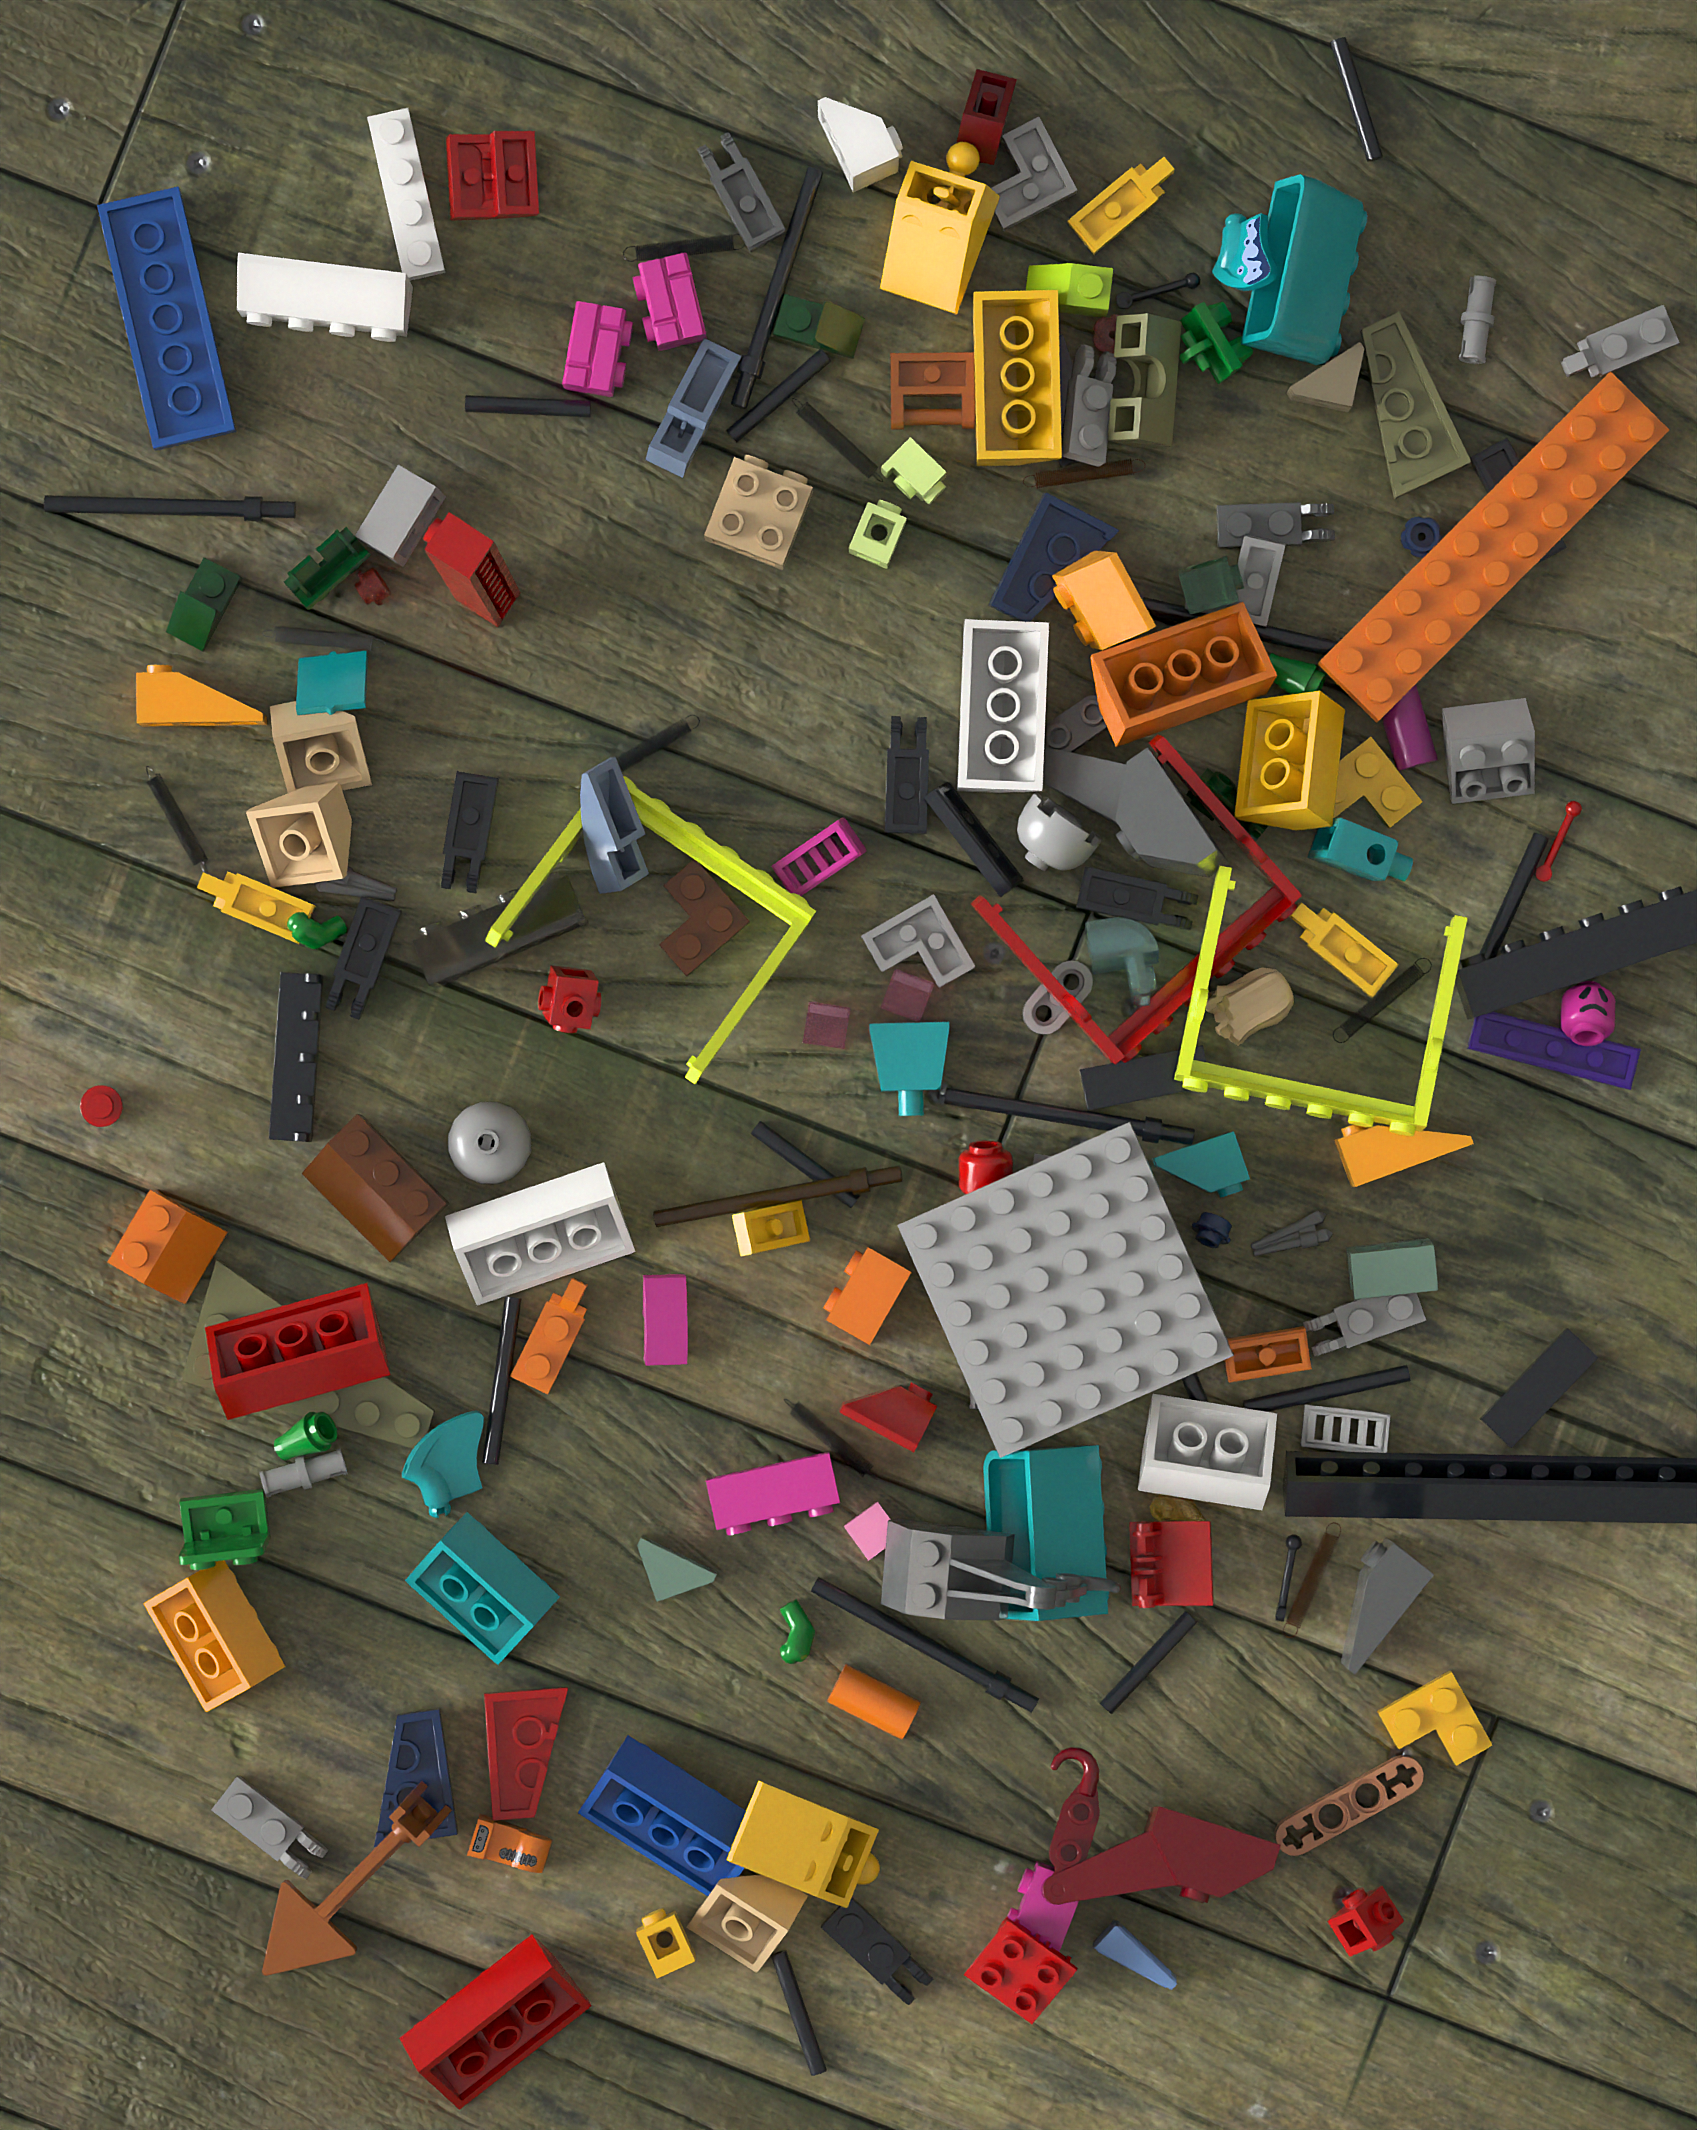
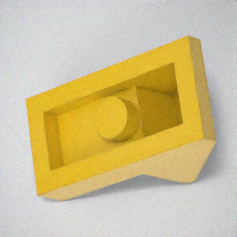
M802 1200L732 1215L740 1256L810 1241Z

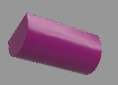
M1415 684L1381 718L1394 764L1399 772L1438 761L1418 688Z

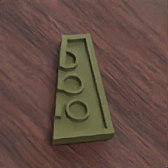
M1400 311L1361 329L1360 334L1395 500L1469 465L1471 460Z

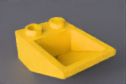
M958 142L950 147L946 155V162L950 169L949 172L914 161L910 162L896 200L880 285L881 290L957 315L1000 198L988 185L965 178L966 175L976 170L980 161L979 152L972 144ZM934 194L941 199L938 204L931 203Z
M758 1781L726 1860L820 1899L848 1908L856 1885L870 1884L878 1877L880 1871L879 1861L870 1851L879 1829Z

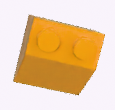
M1093 551L1052 575L1057 584L1053 588L1055 596L1064 609L1070 608L1077 623L1073 624L1074 630L1085 646L1090 645L1092 649L1104 650L1156 627L1117 552Z

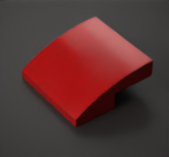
M493 131L491 134H449L446 137L450 220L504 219L537 216L539 214L535 131Z

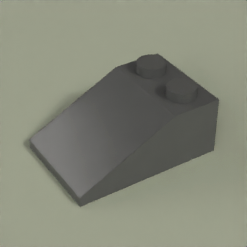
M1387 1538L1382 1543L1374 1541L1360 1559L1365 1565L1359 1572L1341 1663L1353 1674L1358 1672L1434 1576L1433 1573Z

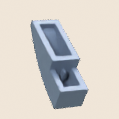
M705 338L703 339L668 405L666 415L649 445L646 456L647 461L682 478L684 477L741 360L740 355Z
M611 757L583 773L581 778L580 803L584 843L599 894L622 891L649 874L636 841L645 835V831L616 757Z

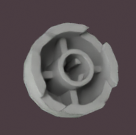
M1035 792L1025 805L1018 820L1017 832L1019 841L1028 850L1025 858L1043 871H1046L1048 866L1059 870H1071L1080 866L1093 854L1102 838L1094 831L1089 835L1081 829L1082 821L1049 798L1044 803V800L1041 798L1042 796Z
M479 1102L465 1108L454 1119L448 1134V1152L454 1167L467 1179L480 1184H500L514 1178L525 1166L531 1153V1133L525 1119L513 1108L499 1102ZM480 1139H483L482 1145H479ZM495 1140V1145L492 1148V1141Z

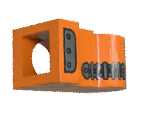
M480 1814L467 1856L482 1860L488 1859L529 1872L543 1873L553 1840L528 1831L527 1828L501 1820L493 1821L491 1817Z

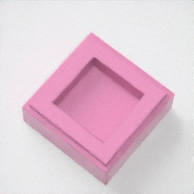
M878 1501L844 1525V1528L868 1561L886 1548L888 1520H891Z

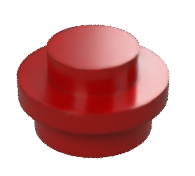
M98 1085L84 1093L80 1103V1110L82 1116L89 1124L96 1127H107L114 1124L120 1118L123 1102L115 1089L105 1085Z

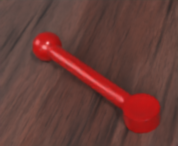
M1577 801L1567 803L1565 807L1567 814L1545 862L1535 870V877L1541 882L1548 881L1552 877L1551 866L1574 817L1579 816L1582 811V806Z

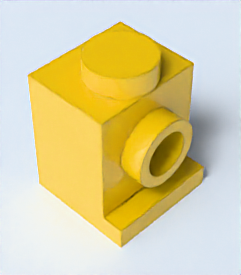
M661 1908L641 1918L643 1926L637 1928L636 1934L657 1979L696 1961L697 1955L689 1942L676 1911L666 1914L664 1908ZM660 1932H669L673 1937V1942L668 1946L659 1944L657 1935Z

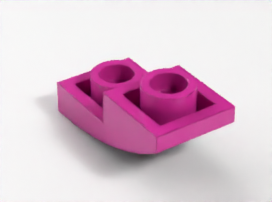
M643 1275L642 1314L645 1320V1365L687 1364L688 1317L686 1275Z

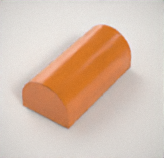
M1304 1326L1227 1338L1234 1356L1223 1360L1229 1383L1312 1369L1306 1328Z
M845 1664L827 1700L828 1703L901 1740L907 1733L921 1701L848 1664Z

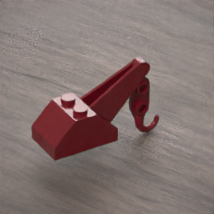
M1069 1747L1061 1750L1051 1763V1769L1057 1770L1065 1760L1075 1759L1082 1764L1084 1773L1079 1785L1062 1805L1050 1844L1049 1858L1054 1866V1873L1044 1880L1041 1887L1042 1896L1050 1904L1061 1905L1069 1902L1168 1886L1181 1888L1179 1895L1181 1897L1200 1903H1208L1210 1897L1221 1898L1274 1870L1280 1844L1160 1806L1150 1809L1144 1833L1087 1859L1100 1816L1097 1790L1099 1766L1090 1752L1079 1747Z

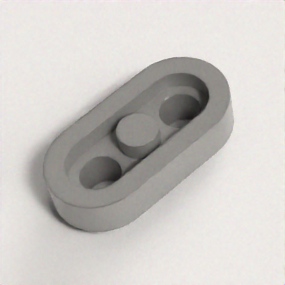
M1078 961L1063 962L1051 972L1063 987V979L1067 974H1074L1078 978V986L1073 990H1066L1080 1003H1082L1092 989V974L1084 964ZM1042 984L1025 1002L1022 1011L1026 1026L1038 1034L1055 1032L1070 1016ZM1041 1005L1049 1007L1051 1011L1050 1018L1045 1022L1038 1020L1035 1014L1036 1009Z

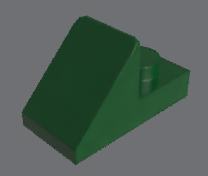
M784 294L773 336L854 359L865 318L829 301H824L822 305Z
M203 558L186 592L180 591L166 633L204 652L243 578Z

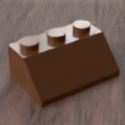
M356 1114L326 1144L302 1172V1175L390 1263L450 1204L361 1114Z

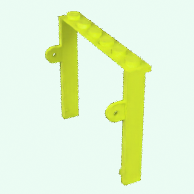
M623 776L643 825L791 925L699 1056L696 1058L692 1055L686 1065L690 1069L685 1078L696 1084L803 934L816 910L811 908L803 897L786 891L776 884L768 873L760 869H754L745 863L733 849L719 845L707 837L698 825L684 821L672 813L663 801L650 798L637 789L636 785L629 778ZM581 808L491 927L485 941L495 948L502 939L507 942L513 935V932L509 930L558 863H562L575 846L583 831Z
M1219 866L1174 1080L1183 1081V1088L1196 1092H1207L1208 1087L1225 1090L1224 1097L1234 1100L1248 1101L1249 1096L1266 1099V1106L1276 1109L1290 1110L1291 1104L1306 1107V1113L1314 1117L1330 1119L1332 1113L1348 1116V1123L1357 1126L1373 1127L1374 1122L1390 1125L1389 1131L1399 1135L1414 1136L1415 1131L1422 1132L1427 1127L1467 917L1455 915L1451 920L1450 927H1445L1444 936H1448L1415 1106L1395 1103L1193 1060L1200 1024L1203 1020L1207 1004L1208 985L1227 891H1234L1236 881L1230 880L1232 868Z

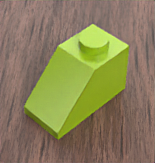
M1074 263L1029 265L1026 291L1058 290V312L1106 318L1109 309L1113 268Z

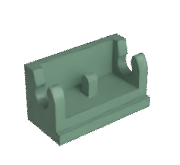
M1429 1238L1346 1247L1350 1288L1353 1290L1354 1299L1438 1290L1434 1244Z

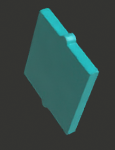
M332 651L329 655L299 658L296 697L297 715L324 712L332 715L336 711L366 708L367 651L340 654Z

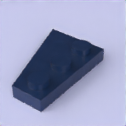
M1047 492L1043 493L988 606L1017 621L1030 622L1055 597L1053 588L1057 584L1052 575L1089 553L1099 551L1120 530Z
M440 1708L398 1714L374 1847H377L392 1831V1824L394 1822L389 1816L421 1781L428 1787L420 1796L433 1809L439 1812L447 1805L452 1810L428 1839L458 1834Z

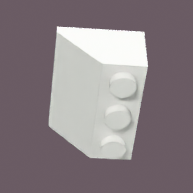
M1153 1394L1142 1450L1138 1491L1262 1510L1271 1482L1277 1413Z

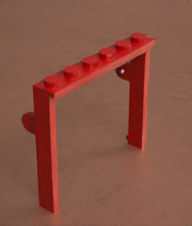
M1157 734L1149 742V745L1159 755L1156 759L1162 765L1166 763L1273 885L1218 935L1210 979L1213 976L1218 979L1235 965L1236 962L1233 958L1244 948L1248 951L1253 949L1266 937L1267 934L1264 930L1275 920L1278 922L1284 921L1296 910L1297 905L1295 902L1302 894L1164 736ZM980 895L971 903L974 909L1101 1050L1103 1055L1115 1065L1120 1060L1126 1063L1135 1057L1142 1049L1140 1042L1151 1032L1157 1035L1167 1028L1174 1019L1171 1014L1182 1004L1185 1007L1190 1006L1200 953L1114 1031L1106 1036L1081 1003L1067 992L998 914L1003 910L998 903L991 906Z

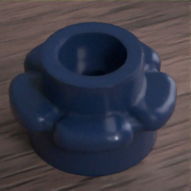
M1418 516L1411 518L1405 524V531L1401 533L1403 547L1409 549L1413 556L1419 558L1425 557L1442 540L1439 524L1429 517L1421 518ZM1418 534H1425V540L1420 541Z
M1203 1212L1196 1223H1192V1229L1197 1233L1195 1239L1207 1247L1218 1248L1220 1244H1229L1231 1241L1229 1238L1232 1228L1231 1223L1216 1214Z

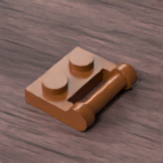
M974 352L890 353L891 430H904V426L962 425V429H975ZM962 396V408L904 409L903 397Z

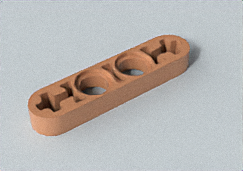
M1399 1755L1387 1760L1283 1818L1275 1828L1274 1838L1276 1843L1281 1845L1280 1849L1282 1852L1290 1856H1299L1418 1790L1424 1777L1421 1765L1408 1755ZM1403 1764L1407 1769L1414 1767L1415 1772L1410 1775L1412 1782L1406 1786L1402 1781H1397L1389 1787L1395 1793L1387 1797L1385 1787L1376 1777L1384 1773V1777L1388 1781L1398 1774L1396 1769L1398 1765ZM1369 1783L1378 1788L1379 1798L1373 1806L1363 1807L1357 1803L1355 1794L1358 1787L1362 1784ZM1335 1804L1341 1808L1342 1819L1337 1826L1325 1827L1320 1823L1318 1817L1323 1806ZM1311 1814L1312 1822L1321 1832V1835L1314 1838L1313 1832L1309 1830L1300 1836L1301 1845L1295 1847L1291 1842L1284 1844L1282 1839L1287 1836L1286 1828L1293 1825L1296 1830L1302 1829L1308 1825L1303 1817Z

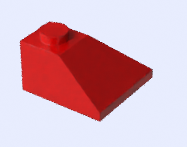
M911 1382L908 1389L898 1385L842 1403L839 1413L914 1453L937 1405L930 1402L933 1393Z

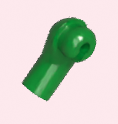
M296 912L287 921V928L293 932L292 937L310 949L321 948L347 933L346 924L339 916H334L320 924L314 919H309L306 913Z
M795 1599L779 1609L791 1629L787 1642L780 1647V1656L788 1664L803 1662L809 1656L815 1635L812 1623L798 1600Z

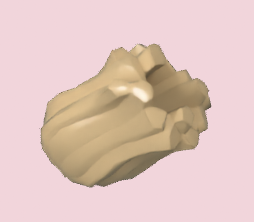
M1262 967L1247 973L1228 985L1217 986L1215 991L1209 992L1206 1011L1214 1014L1215 1021L1220 1023L1215 1027L1216 1032L1239 1046L1250 1035L1282 1021L1293 1006L1294 996L1287 980L1279 971Z

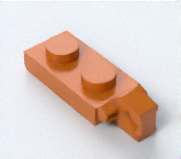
M572 1278L563 1297L553 1292L550 1300L546 1302L510 1377L547 1395L549 1394L585 1321L584 1316L587 1308L580 1306L579 1303L588 1286L587 1284Z

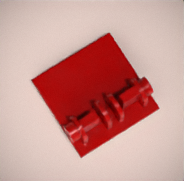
M1211 1521L1129 1522L1132 1606L1154 1608L1156 1606L1214 1605Z
M1006 1916L998 1927L996 1935L966 1970L964 1976L1033 2024L1078 1968L1070 1962L1071 1957L1069 1955L1064 1956L1055 1948H1049L1051 1942L1048 1940L1044 1943L1039 1941L1040 1934L1031 1935V1931L1021 1925L1018 1918L1012 1920Z

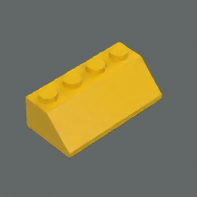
M1058 290L974 292L973 337L976 466H1015L1062 459Z

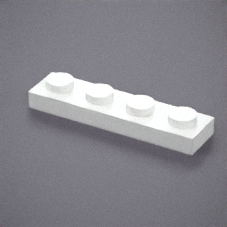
M405 108L367 117L402 273H406L410 281L446 273L409 109Z

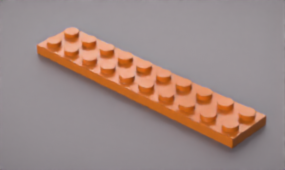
M1610 371L1317 664L1377 723L1669 429Z

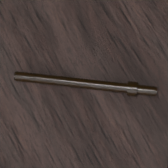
M900 1165L867 1171L866 1167L849 1170V1175L653 1211L656 1227L850 1191H853L854 1195L871 1192L872 1187L903 1182Z

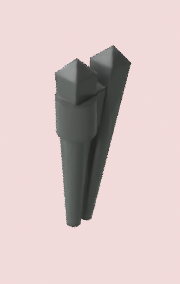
M349 866L347 868V876L344 879L314 883L319 892L363 896L394 901V894L397 892V888L352 871L353 868Z
M1316 1211L1251 1243V1248L1254 1249L1253 1255L1259 1256L1298 1247L1305 1249L1319 1246V1243L1329 1242L1333 1235L1332 1232L1327 1229L1319 1231L1315 1229L1316 1225L1324 1222L1327 1214Z

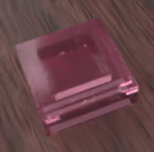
M895 969L881 1009L920 1023L934 983Z
M809 1001L803 1043L844 1049L850 1008Z

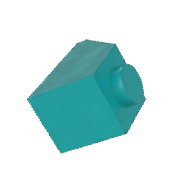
M1234 1131L1152 1158L1155 1167L1207 1193L1217 1191L1219 1198L1242 1191L1241 1182L1250 1179Z

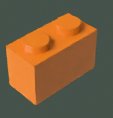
M867 1247L864 1254L857 1250L855 1251L844 1270L851 1277L843 1291L837 1287L834 1288L823 1309L830 1312L826 1321L870 1345L909 1278L911 1271Z

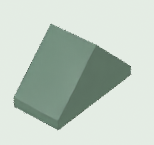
M643 1535L637 1544L656 1602L712 1583L717 1575V1571Z

